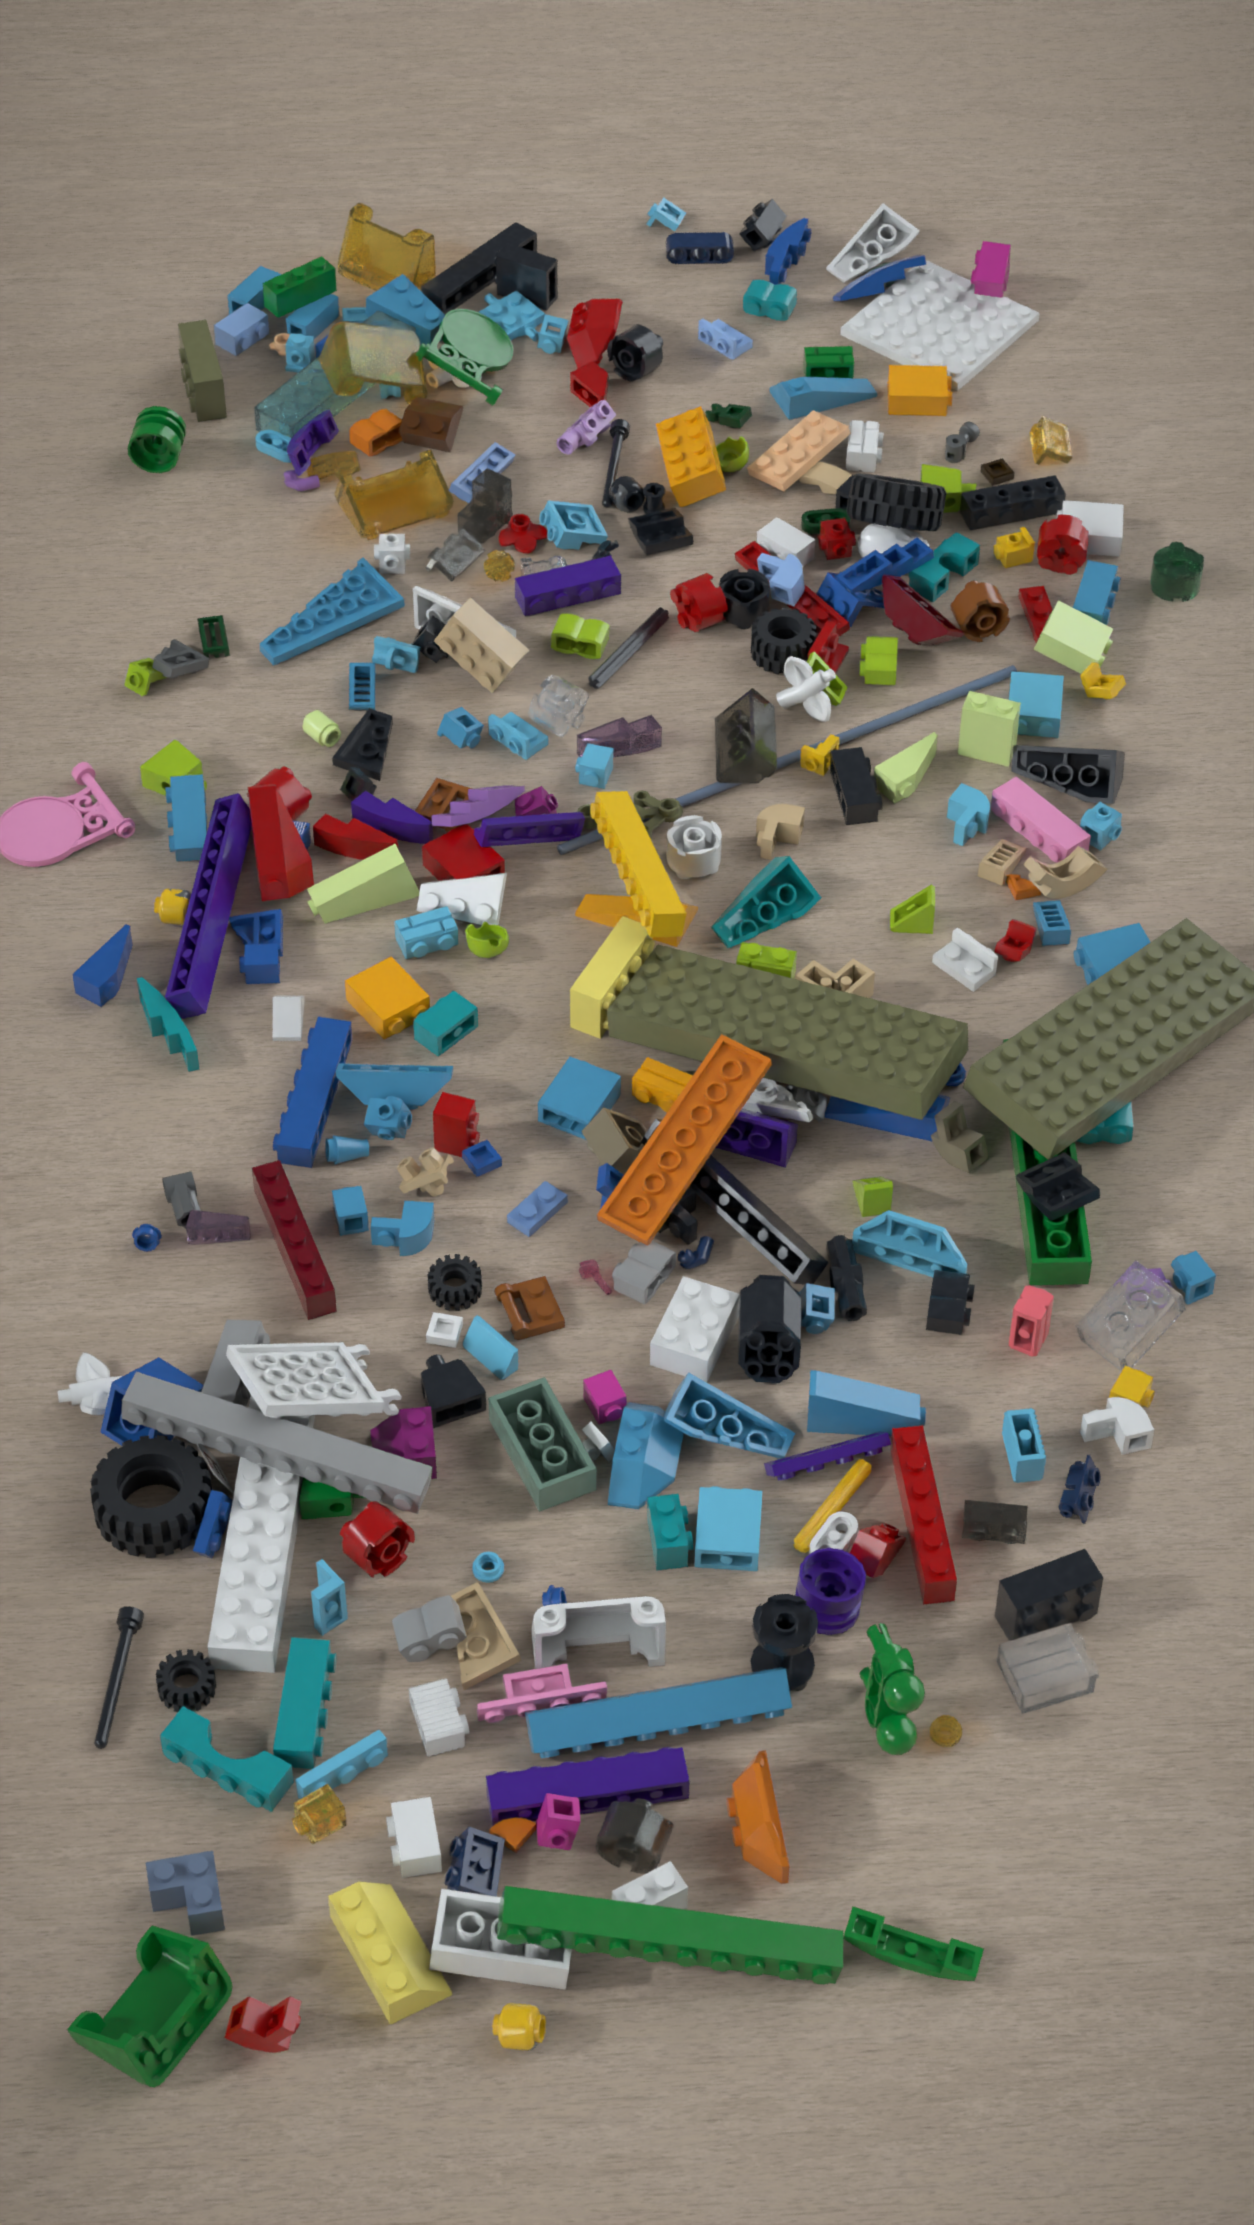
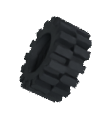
M450 1254L445 1255V1261L438 1258L436 1265L432 1264L430 1271H428L430 1299L432 1302L436 1301V1306L438 1307L444 1304L445 1310L450 1311L451 1306H455V1311H460L461 1305L465 1309L470 1308V1302L475 1304L478 1301L477 1297L480 1298L482 1294V1275L480 1267H477V1262L474 1260L470 1262V1257L464 1256L462 1260L460 1259V1254H455V1259H451ZM452 1278L466 1281L465 1284L457 1287L444 1284L445 1281Z
M187 1649V1655H182V1650L176 1651L177 1657L175 1658L170 1653L166 1656L167 1663L162 1660L159 1664V1669L156 1670V1683L161 1702L164 1701L168 1709L173 1705L175 1712H179L183 1706L189 1710L193 1706L196 1711L201 1710V1702L207 1706L210 1703V1697L214 1698L216 1678L211 1660L208 1657L204 1659L203 1653L199 1651L194 1656L191 1649ZM182 1675H195L199 1679L195 1685L188 1688H180L174 1685V1680Z

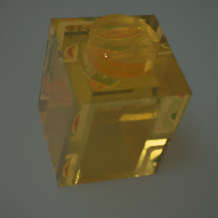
M328 1784L293 1803L295 1817L292 1818L293 1825L300 1836H307L312 1845L347 1825L345 1807Z

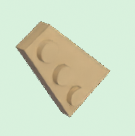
M479 1582L451 1595L459 1605L467 1636L457 1645L461 1682L464 1690L522 1661L520 1654Z

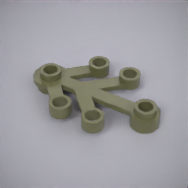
M637 791L634 794L633 804L641 820L651 818L644 824L650 839L652 837V830L663 822H674L683 815L682 806L674 798H666L660 801L650 796L647 791ZM591 804L583 805L577 810V812H581L585 817L583 828L586 829L597 826L595 819L591 818Z

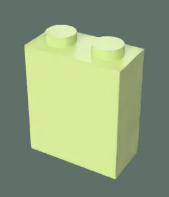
M1058 600L1038 638L1034 650L1082 674L1092 662H1097L1099 667L1102 666L1105 660V656L1102 653L1107 654L1113 640L1109 639L1113 628Z
M969 691L962 707L958 755L1009 767L1013 757V745H1016L1021 703Z

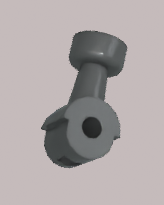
M965 422L960 427L959 434H952L946 437L945 459L948 462L958 463L965 459L966 444L974 442L980 435V430L975 423Z

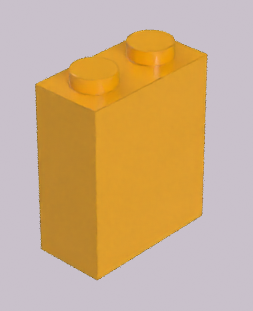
M889 365L887 383L888 415L947 416V406H952V376H947V366Z
M392 956L345 980L346 1000L384 1040L413 1025V1020L420 1013L430 1008V996Z

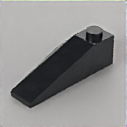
M1013 745L1012 772L1088 803L1102 802L1104 804H1114L1123 780L1125 752L1107 749Z

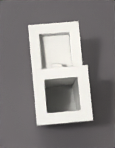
M1111 1397L1107 1399L1106 1409L1093 1410L1083 1414L1080 1434L1084 1442L1114 1436L1121 1454L1124 1455L1151 1448L1154 1428L1147 1413L1139 1404L1126 1398Z

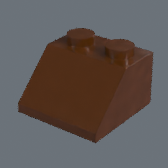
M416 397L405 409L399 428L403 442L451 453L464 407Z

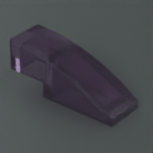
M652 715L628 723L622 717L578 734L577 755L579 757L583 756L588 743L613 748V757L647 752L662 747V727Z

